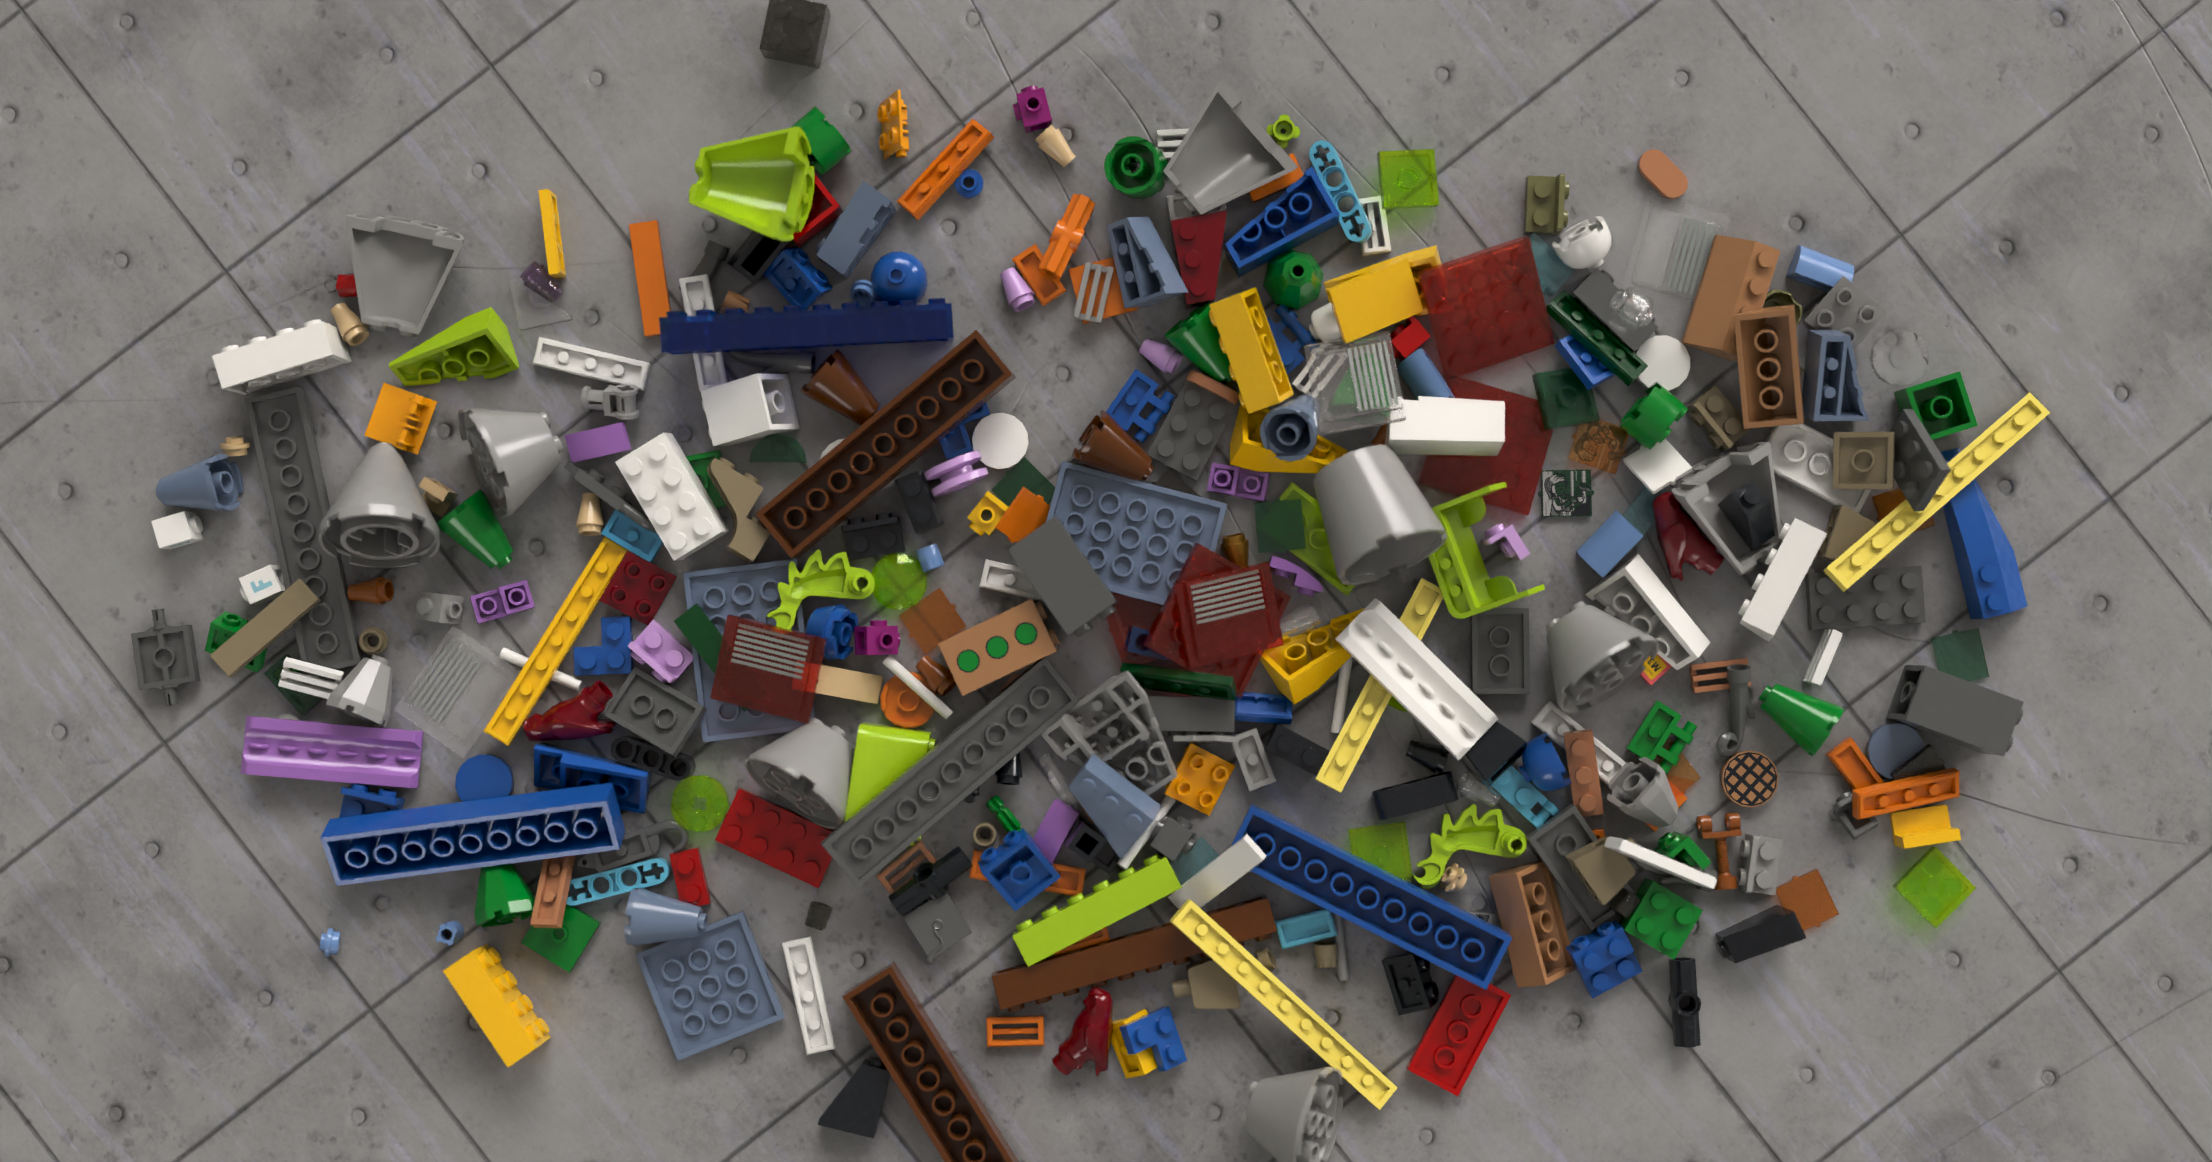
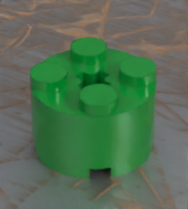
M813 107L791 127H800L806 134L812 150L811 154H807L808 161L810 162L809 165L814 166V169L822 176L844 159L852 150L849 149L850 146L834 125H831L827 120H823L826 116L818 108Z
M1138 136L1125 137L1114 144L1115 146L1110 153L1108 152L1105 158L1104 170L1107 180L1115 189L1130 198L1145 199L1155 195L1164 188L1165 182L1163 179L1167 175L1163 171L1167 166V160L1159 148ZM1137 163H1139L1140 168H1138L1137 172L1134 173L1133 169H1136Z
M1658 382L1653 383L1646 390L1649 394L1648 396L1644 395L1641 399L1638 398L1622 418V423L1619 424L1624 431L1648 449H1652L1657 442L1661 443L1671 432L1669 426L1674 421H1679L1688 410L1679 399Z

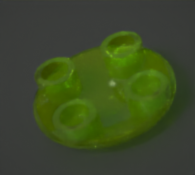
M904 553L887 555L879 560L872 570L871 574L875 580V587L872 593L877 601L887 608L894 610L910 608L922 599L926 591V572H923L920 562L910 555Z

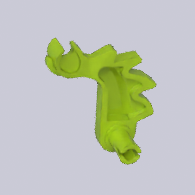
M817 549L807 559L801 573H799L793 561L788 563L789 585L782 582L777 584L781 600L780 606L766 615L767 618L775 619L776 626L773 629L765 626L764 629L788 635L792 630L796 611L802 600L806 597L865 599L874 591L875 580L869 571L850 567L846 552L833 555L824 565L821 551ZM774 635L773 638L782 639L783 637Z
M1471 803L1461 812L1454 825L1451 822L1450 815L1443 813L1441 835L1439 836L1434 832L1429 834L1432 851L1430 856L1416 863V866L1424 868L1425 874L1421 878L1416 877L1414 874H1412V877L1422 884L1421 888L1430 889L1439 883L1444 874L1446 863L1454 852L1469 850L1506 858H1516L1527 847L1526 836L1520 829L1504 824L1502 810L1498 808L1489 809L1478 819L1477 806Z

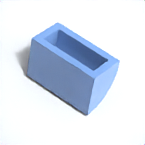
M1798 245L1786 277L1829 292L1842 276L1852 282L1854 266Z
M1418 349L1398 365L1397 370L1416 400H1418V396L1455 398L1425 350Z
M1615 510L1582 544L1577 553L1604 578L1637 544L1643 535L1624 516Z

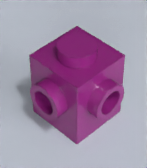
M1029 86L1023 88L1021 93L1016 94L1018 103L1013 104L1016 120H1022L1025 133L1045 129L1052 124L1044 87Z
M887 620L870 621V626L854 627L855 655L898 654L901 641L898 626H887Z

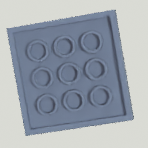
M744 910L708 924L706 930L701 931L697 937L666 941L636 954L677 1061L786 1017Z

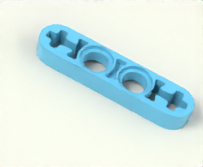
M1317 141L1311 146L1309 151L1310 160L1340 214L1339 222L1347 238L1354 243H1364L1372 234V227L1334 146L1327 141ZM1319 149L1329 150L1330 152L1326 154V157L1331 165L1336 162V165L1326 167L1325 162L1321 158H1316L1320 154ZM1332 172H1339L1342 175V182L1337 187H1330L1328 185L1327 178ZM1344 197H1351L1354 201V207L1349 212H1342L1339 209V202ZM1355 216L1360 226L1365 225L1361 237L1351 233L1355 230V227L1351 220L1345 222L1346 218Z
M658 857L572 879L569 890L572 889V884L575 889L587 886L584 880H588L589 892L578 894L577 900H575L574 896L568 895L566 904L570 906L579 905L630 892L635 888H645L660 884L670 877L671 866L666 859ZM654 863H657L658 867L664 868L660 878H657L656 874L645 877L647 883H643V872L653 869ZM626 870H632L637 875V881L633 886L626 885L622 880V875ZM598 877H604L608 880L609 889L606 893H600L595 889L594 883Z

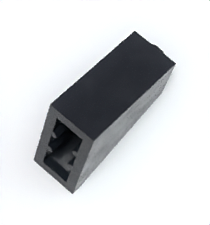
M1775 905L1716 933L1719 940L1716 946L1724 959L1727 958L1734 963H1738L1801 941L1806 936L1795 912Z
M871 1057L870 1060L865 1059L823 1112L818 1125L874 1139L890 1079V1073L879 1057Z

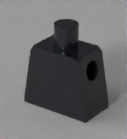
M1496 721L1466 752L1465 756L1490 787L1521 757L1527 743L1523 738Z

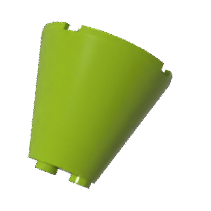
M790 127L700 148L699 157L695 162V172L699 175L697 183L692 184L689 189L688 203L774 240H792L794 232H801L808 219L814 195L815 171L814 166H809L810 162L808 161L807 154H811L812 150L806 134L800 127Z

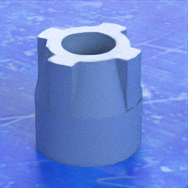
M937 543L916 551L923 572L945 565Z
M455 920L443 923L439 926L438 936L435 937L436 941H441L449 946L455 944L463 938L464 928L461 923ZM445 929H449L452 932L451 939L446 938Z

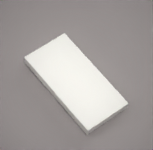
M1804 423L1773 426L1766 442H1769L1771 446L1774 474L1834 506L1843 505L1859 513L1871 489H1833L1834 439Z

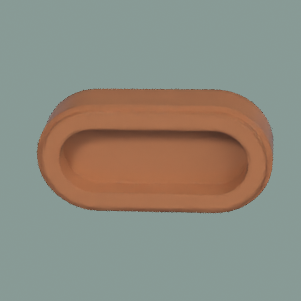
M1652 149L1646 151L1639 158L1637 164L1639 173L1662 197L1673 200L1685 193L1688 187L1686 176L1663 152Z
M1190 370L1185 379L1234 405L1239 400L1238 392L1195 370Z

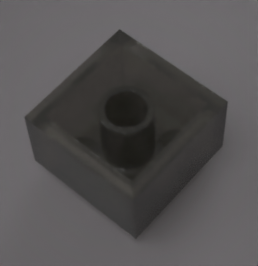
M769 0L759 48L764 58L820 69L831 16L827 4L807 0Z

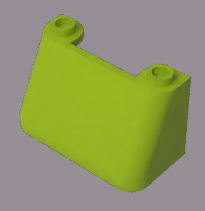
M867 722L859 725L844 822L935 747L936 739L931 738L932 732ZM922 835L916 840L921 841ZM916 840L910 845L915 846Z

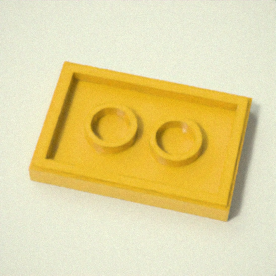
M1406 257L1326 289L1342 340L1346 344L1423 312L1409 261Z

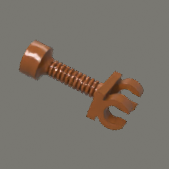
M1725 813L1727 830L1712 831L1710 816H1697L1698 838H1714L1715 846H1717L1715 848L1717 849L1716 857L1719 873L1714 890L1738 888L1736 876L1731 875L1730 869H1728L1726 837L1742 835L1739 813Z

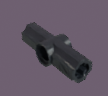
M957 846L934 864L927 862L918 866L913 873V879L888 897L899 914L905 916L925 900L941 898L947 892L949 883L973 867L963 850Z
M1678 957L1674 960L1669 959L1671 993L1668 1002L1672 1008L1674 1046L1685 1048L1700 1046L1699 1011L1701 1009V1001L1697 994L1695 959ZM1688 995L1690 997V1004L1686 1008L1680 1009V999Z

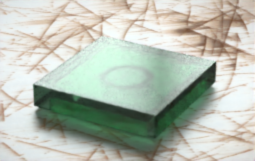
M1572 368L1540 372L1532 375L1545 430L1590 424L1600 420L1593 390L1586 388Z

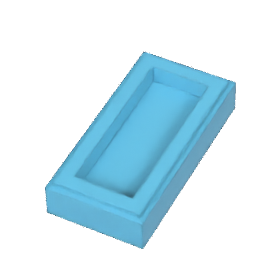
M1325 908L1275 920L1282 949L1338 935L1332 912Z

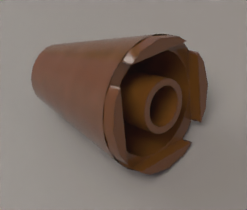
M838 349L829 355L814 374L811 375L812 379L809 383H805L800 389L805 396L859 425H862L877 413V408L880 405L847 358Z
M1103 410L1100 411V416L1096 415L1079 438L1082 444L1080 450L1074 448L1072 458L1077 462L1137 481L1141 479L1145 481L1154 468L1151 465L1152 458Z

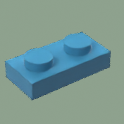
M616 509L601 533L650 563L654 561L664 544L657 532H651L641 527Z

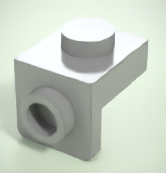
M419 591L415 619L460 624L464 597Z

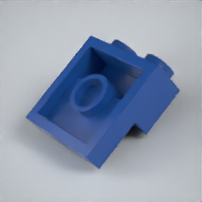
M1024 828L1019 832L1017 830L1010 831L1004 837L1002 845L996 849L994 847L986 849L980 857L981 860L978 862L982 874L1014 911H1017L1061 878L1057 869L1046 858L1041 848Z
M1615 920L1599 925L1596 931L1587 936L1582 935L1575 938L1570 945L1565 947L1585 988L1592 998L1643 972L1623 927Z

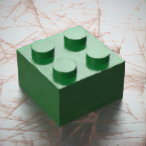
M1960 371L1894 392L1900 413L1903 409H1913L1932 440L1978 426Z
M1645 877L1636 892L1638 898L1629 904L1619 924L1627 933L1674 960L1703 910L1657 882Z

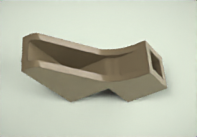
M714 458L707 467V474L733 519L732 535L725 549L747 563H751L755 560L770 535V532L765 529L766 527L759 519L755 517L747 518L764 488L758 485L760 481L748 473L742 475L735 471V465L724 458L719 460Z

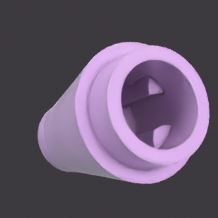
M1014 267L1000 274L1009 307H1013L1015 312L1023 311L1035 303L1033 298L1034 292Z
M1148 338L1144 340L1139 350L1140 354L1144 355L1145 358L1164 373L1174 374L1183 359V354L1178 352L1175 347Z

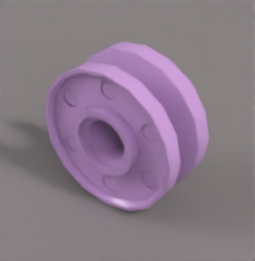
M979 450L948 460L924 473L927 480L941 479L942 483L931 490L934 497H940L960 490L989 475L986 468L973 470L971 466L982 458Z

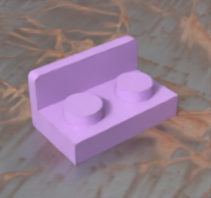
M1502 523L1496 524L1484 532L1486 537L1481 540V543L1483 545H1491L1495 541L1500 540L1501 542L1497 545L1506 559L1509 557L1512 560H1521L1530 554L1512 525L1503 526Z
M652 620L637 639L627 645L632 650L630 655L640 664L644 665L646 662L654 669L652 674L664 684L666 681L675 683L693 663L692 652L656 620Z

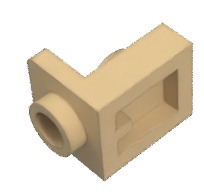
M424 477L418 486L425 490L422 496L430 511L440 517L446 515L458 496V493L432 478Z

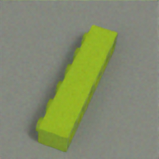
M1158 853L1151 855L1143 860L1145 865L1135 870L1131 866L1119 872L1118 879L1110 883L1106 879L1092 886L1093 892L1085 896L1080 892L1068 898L1066 906L1058 909L1055 905L1041 913L1042 918L1034 922L1031 919H1027L1016 925L1017 931L1013 932L1012 936L1027 966L1029 967L1182 888L1165 855L1160 857Z

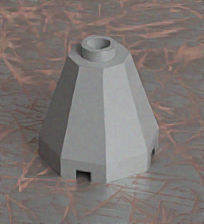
M372 655L371 659L363 658L333 690L326 705L352 718L366 720V723L385 728L390 718L393 668L387 666L389 661L376 655Z
M1647 757L1639 758L1641 763L1636 765L1632 761L1624 764L1609 781V788L1612 790V794L1607 795V800L1625 814L1655 827L1661 828L1672 824L1677 817L1678 805L1665 771Z

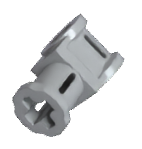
M631 384L609 385L605 390H594L590 386H585L581 394V408L584 412H589L591 409L604 410V416H612L617 419H635L640 416V410L637 409L636 394H638L639 389Z

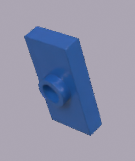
M1237 692L1235 697V721L1291 725L1292 702L1285 695Z

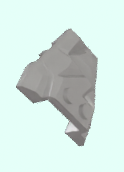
M1129 671L1122 672L1117 676H1111L1081 697L1076 705L1041 733L1055 753L1065 761L1069 758L1082 767L1090 756L1094 754L1148 796L1178 775L1147 694Z

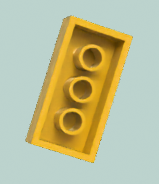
M1256 287L1209 304L1211 309L1209 311L1210 320L1218 328L1220 348L1224 354L1227 353L1230 362L1229 373L1231 378L1237 381L1240 389L1238 393L1239 401L1242 407L1247 409L1248 414L1279 404L1294 395Z
M485 944L471 951L443 970V972L506 1066L510 1067L551 1038L548 1034L549 1027L542 1018H537L532 1010L533 1004L529 997L520 993L516 987L517 980L510 971H506L500 963L502 959L498 951L494 947H489L488 944Z

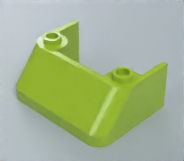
M1506 482L1481 488L1432 507V510L1445 528L1447 540L1436 552L1429 556V560L1447 609L1455 618L1464 619L1545 590L1544 584L1518 593L1514 582L1509 577L1500 575L1490 579L1470 525L1480 522L1486 514V506L1482 497L1506 488Z

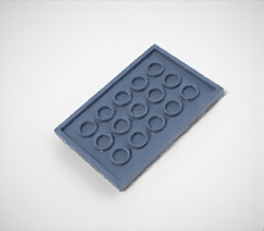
M1062 461L1046 522L1054 516L1061 520L1111 592L1198 615L1199 612L1195 613V609L1201 608V605L1194 607V603L1201 602L1203 598L1193 601L1192 597L1204 595L1205 592L1192 595L1191 591L1204 589L1206 585L1192 589L1190 585L1208 581L1228 504Z
M798 559L683 572L687 610L695 604H699L733 649L738 647L797 662L796 659L735 644V641L806 658L805 662H810L809 651L806 649L737 632L740 629L774 637V635L739 627L738 625L741 623L764 629L765 626L773 629L776 626L775 619L767 618L766 615L780 606L781 600L777 584L782 582L789 585L788 563L793 561L799 571ZM802 601L796 611L792 630L788 635L806 640ZM736 635L807 652V655L737 639ZM782 638V639H780V640H784V641H788V642H792V643H796V644L808 646L807 643H803V642H799V641H795V640H791V639H787V638ZM692 646L698 703L707 709L700 720L703 742L791 732L808 723L812 717L816 718L814 693L792 689L794 677L750 666L747 667L768 694L748 710L743 711ZM735 650L737 654L796 668L795 665ZM741 658L745 662L795 674V671Z

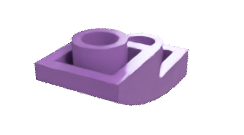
M624 422L565 435L572 463L631 449Z
M1212 463L1207 491L1266 502L1271 474Z
M1270 556L1268 568L1274 569V575L1289 578L1290 574L1295 575L1292 586L1298 587L1297 593L1314 597L1315 592L1322 593L1323 586L1308 572L1287 560Z
M527 580L470 596L478 624L535 607Z
M1057 798L1052 803L1033 838L1052 865L1055 863L1065 840L1070 836L1081 813Z

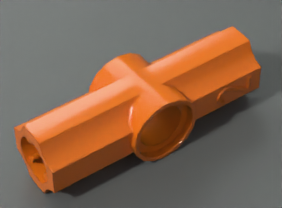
M1074 193L1062 219L1058 220L1049 240L1050 245L1038 268V271L1043 273L1044 276L1060 280L1072 254L1075 255L1084 236V228L1096 204L1089 197Z

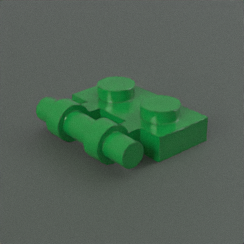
M1656 700L1625 749L1639 758L1647 757L1654 761L1656 756H1659L1663 759L1659 766L1667 775L1672 766L1676 767L1680 760L1678 757L1686 744L1690 745L1694 738L1692 735L1697 726L1687 721L1683 729L1679 728L1676 724L1682 716ZM1672 734L1676 737V740L1668 751L1662 746L1669 735Z

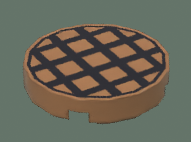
M1748 750L1737 752L1726 759L1720 770V785L1723 793L1730 801L1739 806L1753 808L1763 805L1773 797L1778 787L1779 777L1776 766L1769 757L1760 752Z

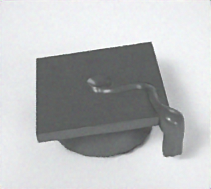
M947 892L941 898L930 900L903 917L927 955L925 962L928 965L934 963V957L972 933Z

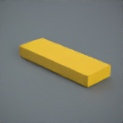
M549 189L538 190L548 273L554 279L565 278L566 270L557 197Z

